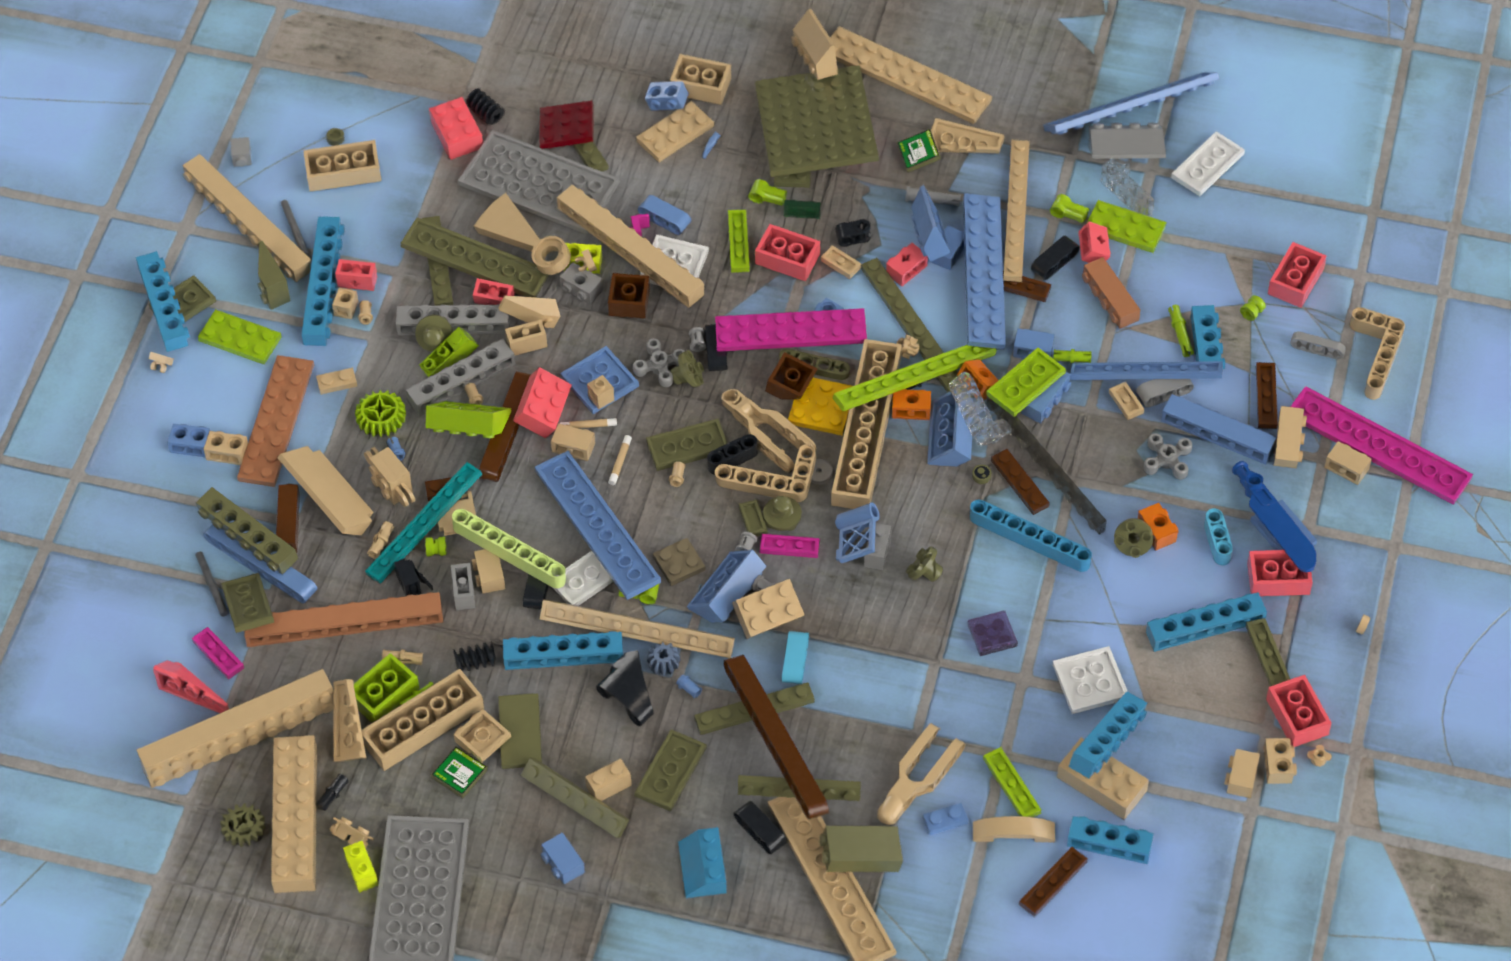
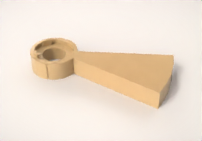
M506 193L495 200L474 225L478 234L531 251L533 262L543 274L554 275L560 273L570 262L571 253L563 239L557 236H547L539 239ZM550 252H559L554 260L545 261V257Z

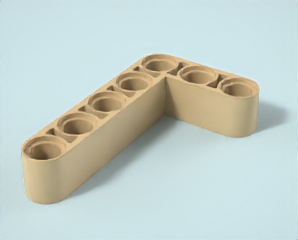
M1358 307L1352 311L1350 328L1356 332L1382 339L1364 392L1367 398L1375 400L1380 398L1403 337L1405 324L1401 319Z
M809 444L802 445L799 448L792 477L721 464L715 469L716 482L723 488L774 498L786 496L797 502H802L808 496L816 464V452L814 447ZM805 454H810V455H812V456L809 457V458H804V457H803ZM801 471L807 472L806 475H800L798 473ZM722 474H728L725 478L720 477ZM742 477L747 478V480L743 482L739 481L738 479ZM759 481L766 482L764 485L757 484ZM777 485H784L781 489L776 488ZM797 488L803 489L802 492H795L794 490Z

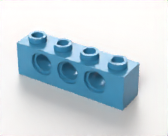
M1214 305L1192 306L1190 319L1196 362L1223 361V369H1225V358H1221L1223 343H1219L1221 329L1217 328L1219 323L1218 312L1215 313Z
M1073 816L1067 847L1148 864L1154 833H1149L1143 829H1131L1125 825L1117 826L1106 821L1090 820L1084 816ZM1091 832L1095 835H1088L1086 833ZM1107 837H1113L1114 840H1109ZM1132 841L1135 844H1128L1127 842Z

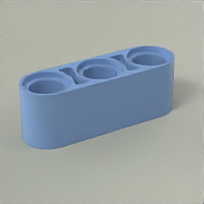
M649 195L638 207L639 214H649L651 222L676 235H680L691 222V218L686 212L653 195Z

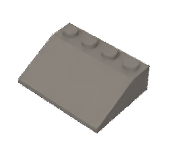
M1094 123L1093 126H1089L1088 147L1093 159L1166 158L1163 129L1158 123H1147V125L1129 123L1127 126H1122V123H1112L1111 126H1104L1103 123Z

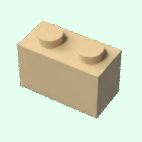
M541 320L505 329L506 342L513 351L514 356L547 347L546 332Z
M558 423L551 440L552 452L562 454L569 451L573 458L588 461L595 446V433L587 429L582 430L571 425Z
M1338 441L1328 454L1324 468L1359 485L1368 472L1372 459L1366 454L1360 453L1349 445Z
M486 549L474 551L475 559H472V566L474 571H478L475 579L477 587L481 586L482 594L504 590L505 582L500 558Z
M1236 749L1235 756L1230 755L1228 767L1232 768L1231 773L1226 774L1224 785H1228L1227 793L1251 798L1260 754Z
M622 759L585 776L587 790L600 801L632 786L631 774Z

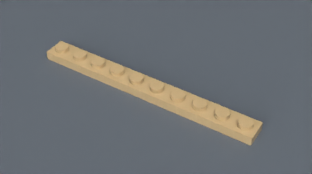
M1011 140L1003 281L1022 282L1029 141Z
M545 599L543 600L540 620L604 633L609 631L622 632L623 637L658 644L664 642L665 645L671 643L673 647L727 658L732 657L735 641L733 637Z

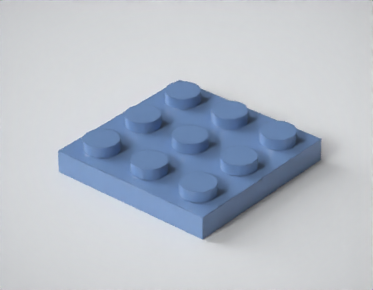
M607 346L560 373L561 379L572 384L571 390L592 414L606 407L598 409L588 397L587 384L603 375L613 386L614 401L611 403L639 387V382Z

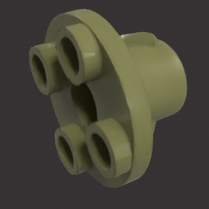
M428 315L422 318L415 330L418 344L431 352L453 333L452 326L447 318L439 315Z
M690 350L680 353L678 356L679 365L671 369L673 381L678 385L689 383L695 388L704 384L702 376L704 368L701 362L695 360Z
M777 496L769 500L763 509V518L766 526L778 531L794 530L802 517V510L798 502L786 496Z
M1136 518L1127 519L1116 528L1114 543L1123 554L1137 558L1151 548L1153 532L1151 527L1143 520Z
M931 546L926 550L921 548L916 554L917 559L906 569L910 579L917 580L923 575L931 582H934L941 576L943 567L935 561L937 549Z

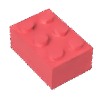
M463 97L429 108L431 123L450 160L475 152L483 145L482 134Z
M769 224L755 249V264L806 282L820 256V241Z
M1292 242L1270 280L1268 294L1302 308L1324 270L1327 255Z
M539 367L529 377L513 421L546 439L556 430L572 384Z
M1284 550L1249 551L1247 568L1251 594L1259 592L1260 596L1310 595L1313 583L1311 572L1299 570Z
M1305 675L1268 687L1266 700L1286 737L1290 738L1291 746L1297 747L1329 735L1332 723Z

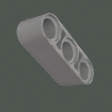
M1153 379L1141 384L1136 391L1146 407H1152L1168 401L1172 394L1176 396L1188 394L1193 390L1194 385L1190 379Z

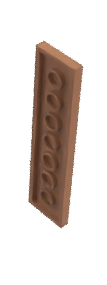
M277 355L237 476L239 482L275 487L282 467L278 457L281 453L287 451L314 368L313 360Z

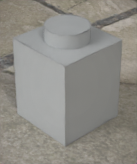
M249 137L231 139V156L234 167L252 165Z

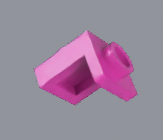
M649 214L631 216V227L629 228H633L642 237L641 229L650 227Z

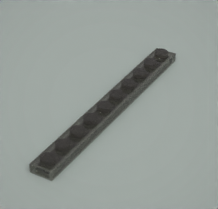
M987 396L986 405L988 409L997 415L999 422L1008 428L1011 436L1016 437L1022 449L1028 451L1032 460L1040 465L1043 473L1049 476L1055 487L1064 493L1066 500L1076 507L1078 514L1087 520L1089 527L1099 535L1105 532L1107 520L1017 416L1013 417Z

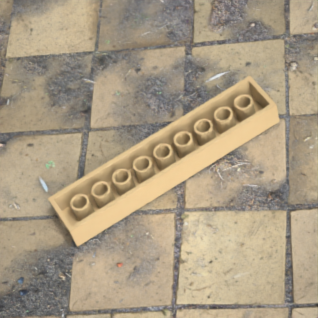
M865 339L855 385L899 370L902 344ZM893 393L849 409L831 493V506L854 509L871 503Z
M321 669L137 749V754L143 772L151 788L162 786L167 781L180 778L190 771L201 769L204 765L219 761L222 757L231 753H237L247 746L256 745L259 741L268 737H274L279 732L292 729L296 725L310 721L323 713H329L334 709L333 687L324 670Z

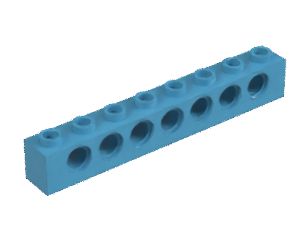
M318 216L302 327L304 345L326 346L327 339H330L329 324H332L333 318L331 312L334 302L333 294H336L337 290L335 273L338 261L341 259L339 253L343 245L341 235H344L345 230L344 224H341L340 217Z

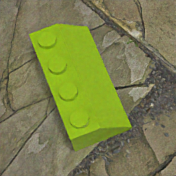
M442 401L426 405V428L433 429V432H444V430H447L450 434L465 432L467 436L482 434L483 438H494V435L502 433L510 416L511 408Z

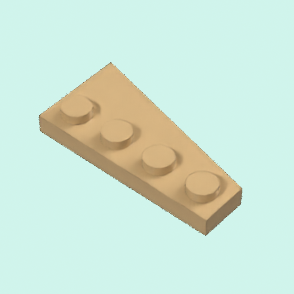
M935 118L931 129L939 152L999 154L1004 141L1003 134Z
M353 680L334 681V762L366 758Z

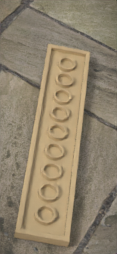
M840 26L830 37L835 45L836 61L848 67L860 65L862 73L972 124H975L992 101L991 95Z
M777 797L768 801L769 809L852 960L884 961L895 956L896 950L853 872H827L826 864L822 862L824 849L823 846H820V834H823L826 826L822 817L819 816L808 820L798 801L793 797Z

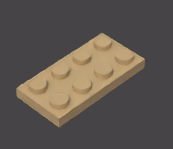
M690 101L684 105L683 109H678L638 135L636 141L652 157L661 162L713 128L714 121Z

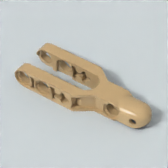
M736 389L727 390L722 394L721 401L724 407L733 414L737 421L748 429L749 434L757 438L758 450L783 471L789 473L794 469V462L785 454L783 449H779L767 435L757 428L758 425L769 424L797 449L802 445L809 444L816 451L815 443L778 411L761 409Z
M930 723L899 762V780L889 791L885 801L878 809L879 821L886 825L896 823L916 797L933 792L962 754L966 744L955 738L923 781H911L907 776L920 761V756L926 748H930L931 742L940 730L939 727Z

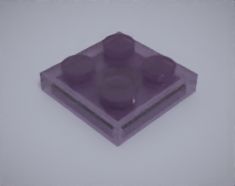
M1005 610L967 621L980 656L1018 646Z

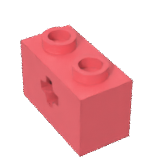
M1088 222L1078 231L1081 259L1090 263L1104 257L1107 261L1110 257L1107 227Z
M911 243L907 247H903L895 257H891L887 261L886 271L896 283L904 286L928 266V256L924 257L921 249Z
M339 259L335 273L337 286L374 291L377 280L376 264Z
M477 278L473 292L474 303L483 305L500 304L504 296L515 295L513 285Z

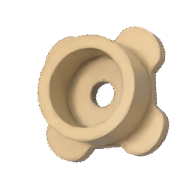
M1317 745L1313 751H1308L1307 757L1317 767L1323 766L1326 761H1330L1332 755L1327 753L1322 745Z

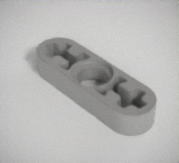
M1303 332L1293 333L1290 342L1291 346L1296 349L1332 359H1342L1346 349L1344 344Z

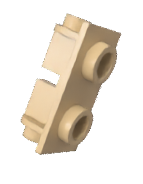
M344 817L341 820L333 818L337 823L336 825L333 824L330 828L332 835L346 841L348 835H351L348 840L349 844L363 841L365 848H367V839H374L368 835L370 831L360 826L357 829L351 826L352 821Z

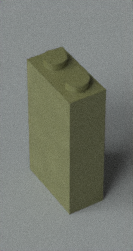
M825 826L823 834H820V846H823L824 849L822 862L826 864L827 872H899L903 863L898 826Z

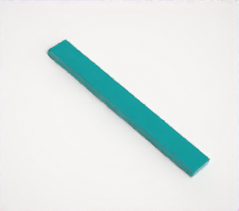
M466 462L365 570L366 575L381 584L395 569L394 562L404 559L477 481L482 472Z

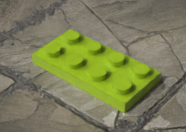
M1097 200L1087 223L1092 222L1107 227L1109 239L1154 253L1166 227L1165 221L1101 200Z
M216 309L198 335V340L202 343L265 365L282 338L280 332Z
M1038 347L986 391V396L1015 417L1066 373V368Z

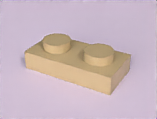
M833 245L821 256V262L848 279H851L861 269L860 262Z
M353 367L316 376L321 395L357 387Z
M1126 382L1109 388V394L1127 420L1144 414L1145 409Z

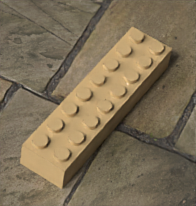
M314 735L274 738L271 876L274 893L316 891L317 745Z

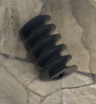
M476 88L468 94L466 105L488 125L496 124L502 119L505 109L500 107L484 91H481V88Z
M492 641L490 642V647L483 643L482 649H480L478 644H475L474 651L470 646H467L466 652L462 647L459 648V654L453 649L456 666L462 672L464 667L471 671L472 665H474L476 670H479L480 663L484 668L487 667V662H490L492 667L495 664L496 656Z

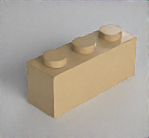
M1281 406L1274 466L1297 469L1298 462H1302L1303 451H1300V444L1304 445L1305 439L1302 427H1306L1307 416L1303 415L1304 409Z

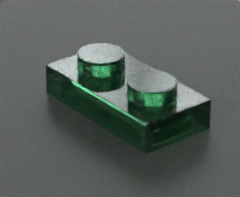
M784 200V217L820 219L821 202Z

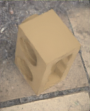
M209 431L204 447L206 460L241 465L248 445L247 436L228 434L222 431Z
M1290 738L1265 739L1263 750L1267 784L1292 783L1293 776L1297 774V766L1292 761V758L1295 756V749L1290 744Z

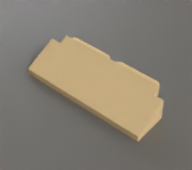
M308 446L279 455L278 459L342 534L362 535L372 522L370 517L374 512L320 450L313 452Z

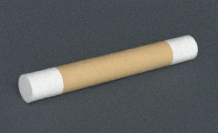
M617 418L560 422V424L571 425L574 428L617 426Z
M629 435L624 436L608 481L610 485H615L632 439Z

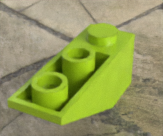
M458 327L419 366L428 377L433 376L444 368L456 364L459 360L467 358L479 345L468 332Z

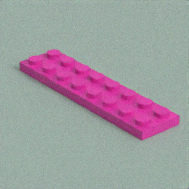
M864 308L715 316L717 352L864 344V340L867 339Z

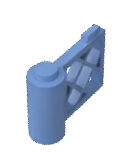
M868 503L837 515L835 524L837 529L840 530L839 549L836 550V560L841 564L875 552L876 521L879 520V511L874 503ZM866 527H869L868 531L864 535L861 534V532ZM854 532L853 535L847 541L846 534ZM858 536L862 537L856 546L853 545ZM868 541L869 546L861 550V547ZM851 546L853 548L852 551L849 554L845 555L846 551Z

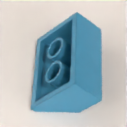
M718 827L697 830L679 841L686 898L727 893Z

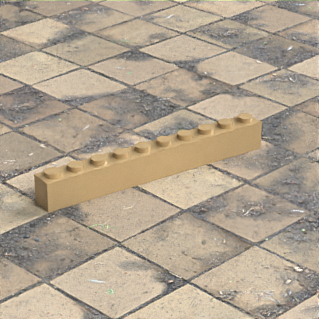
M201 154L183 165L185 180L189 183L191 182L199 193L202 192L207 201L213 203L221 214L224 213L229 222L235 224L243 235L246 234L254 246L257 245L259 247V242L263 241L277 265L288 278L291 277L297 282L310 273L311 259Z
M571 185L557 197V205L560 211L643 274L649 276L651 280L685 306L690 308L704 296V283L701 279L695 278L686 268H682L673 258L666 256L660 248L650 244L648 239L638 235L633 228L626 226L620 218L613 216L608 209L601 207L595 199L589 198L581 189Z

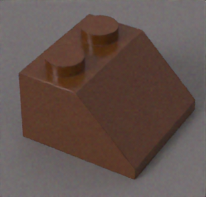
M784 352L767 381L765 392L781 400L801 399L818 368Z

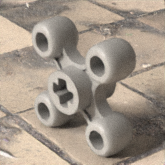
M652 338L646 344L648 354L651 355V359L648 361L636 360L633 363V373L637 377H643L647 372L653 371V373L659 375V384L667 388L673 384V375L668 371V368L671 365L678 366V356L685 351L677 349L673 354L667 355L664 351H661L660 341Z
M1151 434L1148 437L1147 445L1149 449L1156 451L1158 456L1155 458L1149 457L1144 461V472L1148 475H1153L1160 467L1165 469L1171 468L1176 479H1185L1188 475V466L1180 462L1178 457L1191 453V440L1182 438L1176 446L1171 444L1164 445L1160 434Z

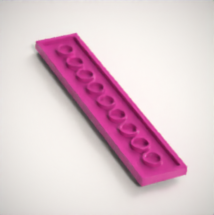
M1306 386L1290 406L1304 409L1303 415L1307 416V428L1336 443L1339 441L1349 445L1352 449L1366 454L1372 459L1373 463L1453 505L1473 477L1472 473Z

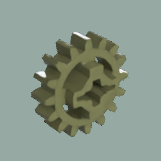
M243 803L242 808H239L236 804L235 810L229 808V814H223L224 821H220L222 835H225L226 841L231 840L232 845L239 842L240 847H243V844L247 842L250 846L251 840L258 841L257 835L263 836L262 829L266 828L265 819L261 815L260 809L255 810L254 805L247 808L246 803Z

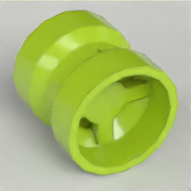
M1253 295L1249 298L1248 303H1245L1240 308V313L1245 319L1254 321L1258 317V313L1263 312L1266 308V304L1259 296Z
M445 536L438 539L426 537L427 557H433L435 554L440 556L447 555Z

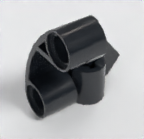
M638 650L626 652L611 666L610 673L596 685V689L605 699L613 696L620 701L632 722L640 727L654 714L646 687Z

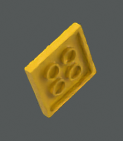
M813 378L802 398L794 399L788 420L798 427L843 436L849 410L842 411L833 400V395L836 392L853 386Z

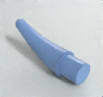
M714 132L712 137L709 138L702 155L703 159L706 158L721 136L719 133Z

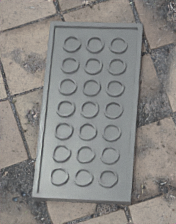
M494 130L491 131L458 180L459 186L496 200L506 193L517 208L586 235L588 233L587 230L558 209L557 197L573 185L577 189H581L589 198L595 199L604 208L620 184V178Z
M388 815L369 961H454L469 819Z

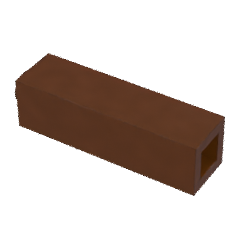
M288 483L278 486L276 535L292 546L297 553L300 492L298 484Z

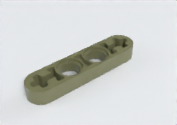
M784 349L779 353V360L784 352L800 360H809L811 362L810 365L818 368L815 375L837 380H846L850 376V366L844 361L792 349ZM826 364L829 367L827 369H820L818 366Z

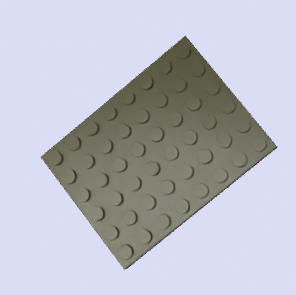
M860 65L838 68L837 75L817 80L814 74L805 73L755 81L771 177L879 161Z

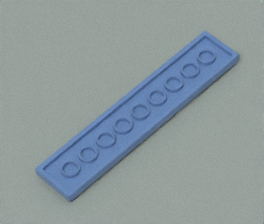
M1202 72L1043 124L1045 132L1057 133L1058 135L1068 132L1067 129L1084 127V123H1097L1101 121L1100 118L1106 117L1108 119L1117 116L1116 113L1131 112L1133 107H1146L1149 105V102H1161L1166 100L1165 97H1176L1181 95L1183 91L1191 92L1197 90V86L1213 85V81L1218 80L1219 76L1217 72Z
M964 193L967 345L1004 349L1006 338L1000 197Z
M569 451L535 466L537 475L627 600L661 583L660 576Z

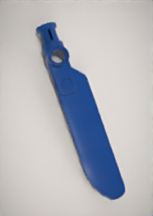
M1237 462L1232 468V473L1240 478V483L1245 488V495L1250 498L1249 507L1299 570L1302 572L1313 571L1316 566V551L1312 543L1264 485L1262 475L1250 471L1246 462Z

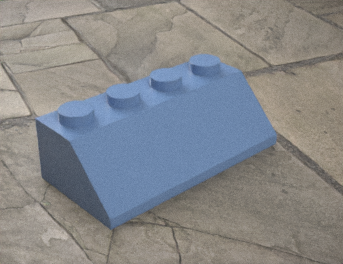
M923 185L920 187L911 207L913 212L911 219L915 225L914 229L918 235L917 239L921 245V252L924 257L928 256L930 262L951 252L938 210Z
M959 387L931 401L927 461L929 465L957 467L971 460L974 397Z
M753 550L730 552L688 604L687 608L711 623L726 621L734 608L732 603L742 598L744 594L751 590V585L759 575L763 574L762 571L766 568V565Z

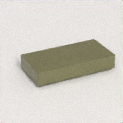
M757 499L738 504L746 531L751 532L756 537L768 534Z

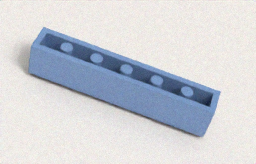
M1172 394L1162 411L1161 422L1265 465L1275 449L1277 437L1241 423L1234 418L1224 416L1217 411L1207 409L1200 404L1185 400L1183 397Z

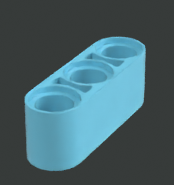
M1212 508L1206 512L1204 529L1215 563L1227 565L1231 560L1233 546L1223 513L1219 509Z
M789 631L782 682L802 684L809 633Z

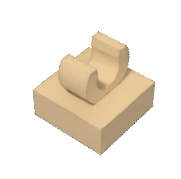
M589 249L582 251L583 257L575 258L576 263L584 262V265L578 268L580 272L585 271L587 267L590 272L597 270Z
M150 352L148 358L154 360L150 368L156 370L157 365L160 364V372L162 373L166 372V364L172 366L174 358Z

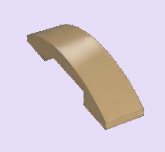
M1023 816L981 819L973 822V842H994V838H1034V842H1055V822Z

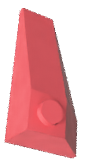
M167 660L154 666L153 671L160 690L218 713L229 710L228 703L181 663H173Z

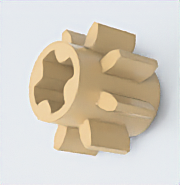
M906 335L905 338L901 337L897 341V344H902V357L910 359V356L914 357L919 351L918 339Z

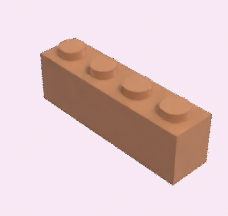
M1104 257L1085 264L1082 278L1091 287L1093 295L1098 297L1102 308L1110 314L1111 321L1116 323L1119 329L1139 321L1140 308Z

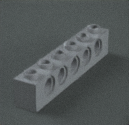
M500 304L397 306L396 327L398 335H415L417 324L422 318L428 315H439L447 318L453 332L460 327L469 334H505V329L509 328L510 315L499 311L498 307Z
M503 339L493 342L488 347L476 351L473 355L461 359L456 364L446 367L441 372L409 387L406 390L407 401L418 416L426 413V405L448 401L465 392L464 388L467 384L474 383L478 385L516 365L514 353Z

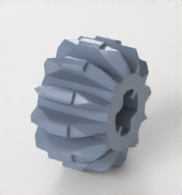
M662 642L660 646L655 643L654 649L649 648L647 662L649 663L650 670H654L656 675L662 672L665 676L666 672L672 674L673 669H678L681 659L677 647L673 648L671 643L665 645Z

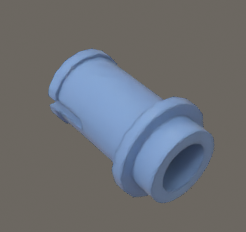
M391 437L394 443L392 444L390 438L386 443L401 461L405 457V450L401 448L397 437Z
M683 674L677 680L678 688H683L694 699L701 694L702 688L691 681L688 675L685 676Z

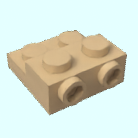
M484 709L472 715L470 721L464 726H460L454 734L455 742L468 754L472 753L481 762L485 761L511 737V733Z

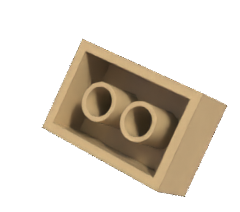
M680 54L670 82L683 81L689 93L687 98L722 105L731 81V65Z
M790 579L737 599L732 603L746 639L804 616Z

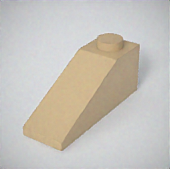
M504 296L498 307L499 311L527 323L541 320L543 327L554 328L560 318L556 299Z

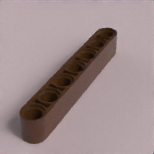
M518 371L514 374L502 406L511 408V413L502 433L494 435V438H490L479 468L482 472V475L479 477L481 479L498 482L520 426L513 420L529 377L532 374Z

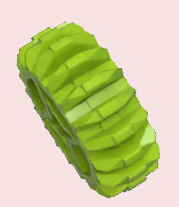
M372 390V395L365 394V399L360 398V404L356 405L355 417L361 431L364 430L366 434L371 433L373 437L376 434H379L380 437L383 434L389 436L390 432L396 433V428L401 429L402 423H405V404L400 396H396L395 392L390 394L388 390L385 393L379 390V393H375Z

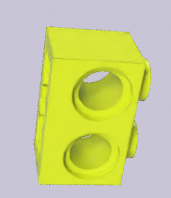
M565 243L571 253V259L563 271L572 262L582 267L584 262L576 263L575 258L583 257L582 251L589 249L597 269L592 271V273L600 274L602 245Z
M363 841L343 847L345 859L358 892L360 893L378 886L376 873Z

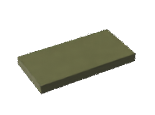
M719 419L646 437V443L656 471L671 468L675 462L686 464L705 459L709 452L727 444Z
M259 573L221 583L236 633L274 623Z
M538 693L499 696L500 724L511 733V737L501 745L502 769L524 768L529 758L532 757L542 763Z
M671 729L634 792V796L671 812L704 754L707 744Z

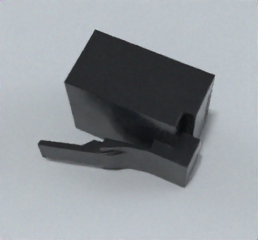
M405 559L394 562L396 576L405 596L421 594L420 581L433 590L431 583L415 568L412 560L405 561Z

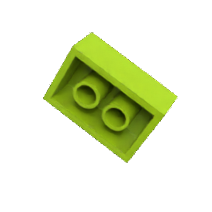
M391 653L354 683L358 711L372 723L398 708L399 702L411 696L414 690L418 691L420 689L418 676Z

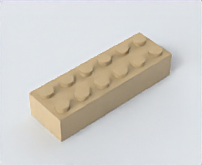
M459 669L362 729L364 746L383 771L484 709L483 697L462 670Z

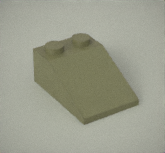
M260 241L258 263L260 283H257L262 293L260 298L263 304H267L270 310L291 300L284 274L264 242Z

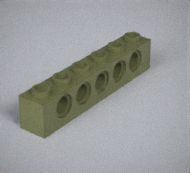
M213 487L196 502L199 509L198 513L202 518L211 520V523L218 530L223 529L231 540L236 539L243 549L252 551L259 561L264 560L272 571L275 572L277 570L283 575L298 560L296 550Z

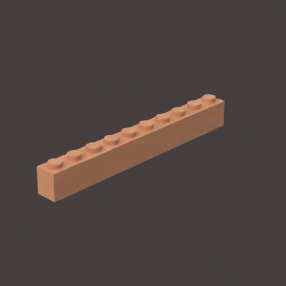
M429 592L422 595H408L398 598L389 597L383 600H368L367 602L359 603L350 602L343 605H329L319 608L311 607L304 610H290L280 613L272 612L274 623L246 630L244 634L247 647L443 623L440 592Z

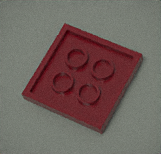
M592 100L540 108L539 145L541 149L594 142V104Z

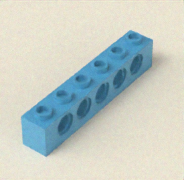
M157 251L136 257L166 351L169 352L189 346L187 338H190L187 327L183 328L182 324H185L183 314L178 313V310H180L178 300L173 299V296L176 295L173 285L169 286L168 282H171L168 271L164 272L163 270L166 268L163 257L159 258Z
M1259 592L1254 594L1248 593L1242 597L1230 598L1221 603H1211L1205 607L1192 608L1180 614L1174 613L1165 618L1152 619L1150 622H1147L1146 634L1155 652L1246 627V622L1262 618L1266 619L1267 610Z
M615 631L503 639L505 670L615 663L623 655L622 632Z
M1126 691L1074 751L1068 767L1089 779L1094 773L1098 774L1103 766V762L1107 763L1112 752L1116 753L1119 749L1121 741L1125 742L1130 731L1134 732L1138 721L1142 722L1147 714V711H1145L1147 702Z

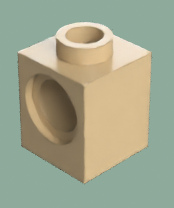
M344 288L338 289L332 304L334 316L347 319L353 318L359 303L357 291Z
M603 375L587 384L588 397L598 409L614 401V388Z

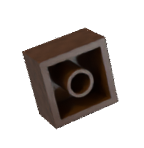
M612 273L608 298L609 316L646 319L650 293L649 276Z

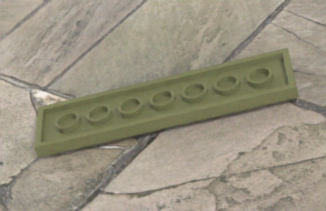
M416 217L401 241V248L479 279L513 285L514 293L524 297L536 298L549 276L540 272L534 263Z

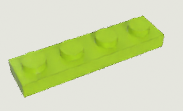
M746 209L728 210L731 273L750 272Z
M999 747L983 755V760L1019 816L1035 817L1041 814V808L1003 749Z

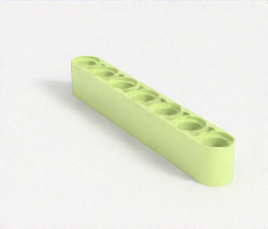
M457 509L453 512V530L457 534L553 588H561L565 585L566 569L561 563L465 509Z

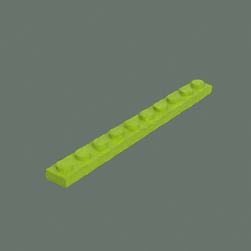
M965 345L836 392L833 395V400L842 411H846L960 369L965 361L984 360L995 356L997 350L996 348Z

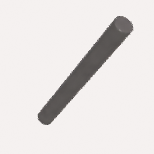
M282 200L281 205L297 245L309 256L287 200Z
M197 552L195 556L219 613L224 617L228 615L226 606L203 552Z

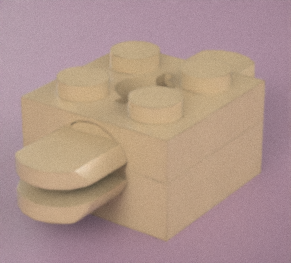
M375 447L371 448L370 451L364 452L365 459L370 464L371 481L375 487L379 486L386 500H390L393 505L400 502L404 507L408 506L409 503L415 502L410 473L389 447L380 452Z

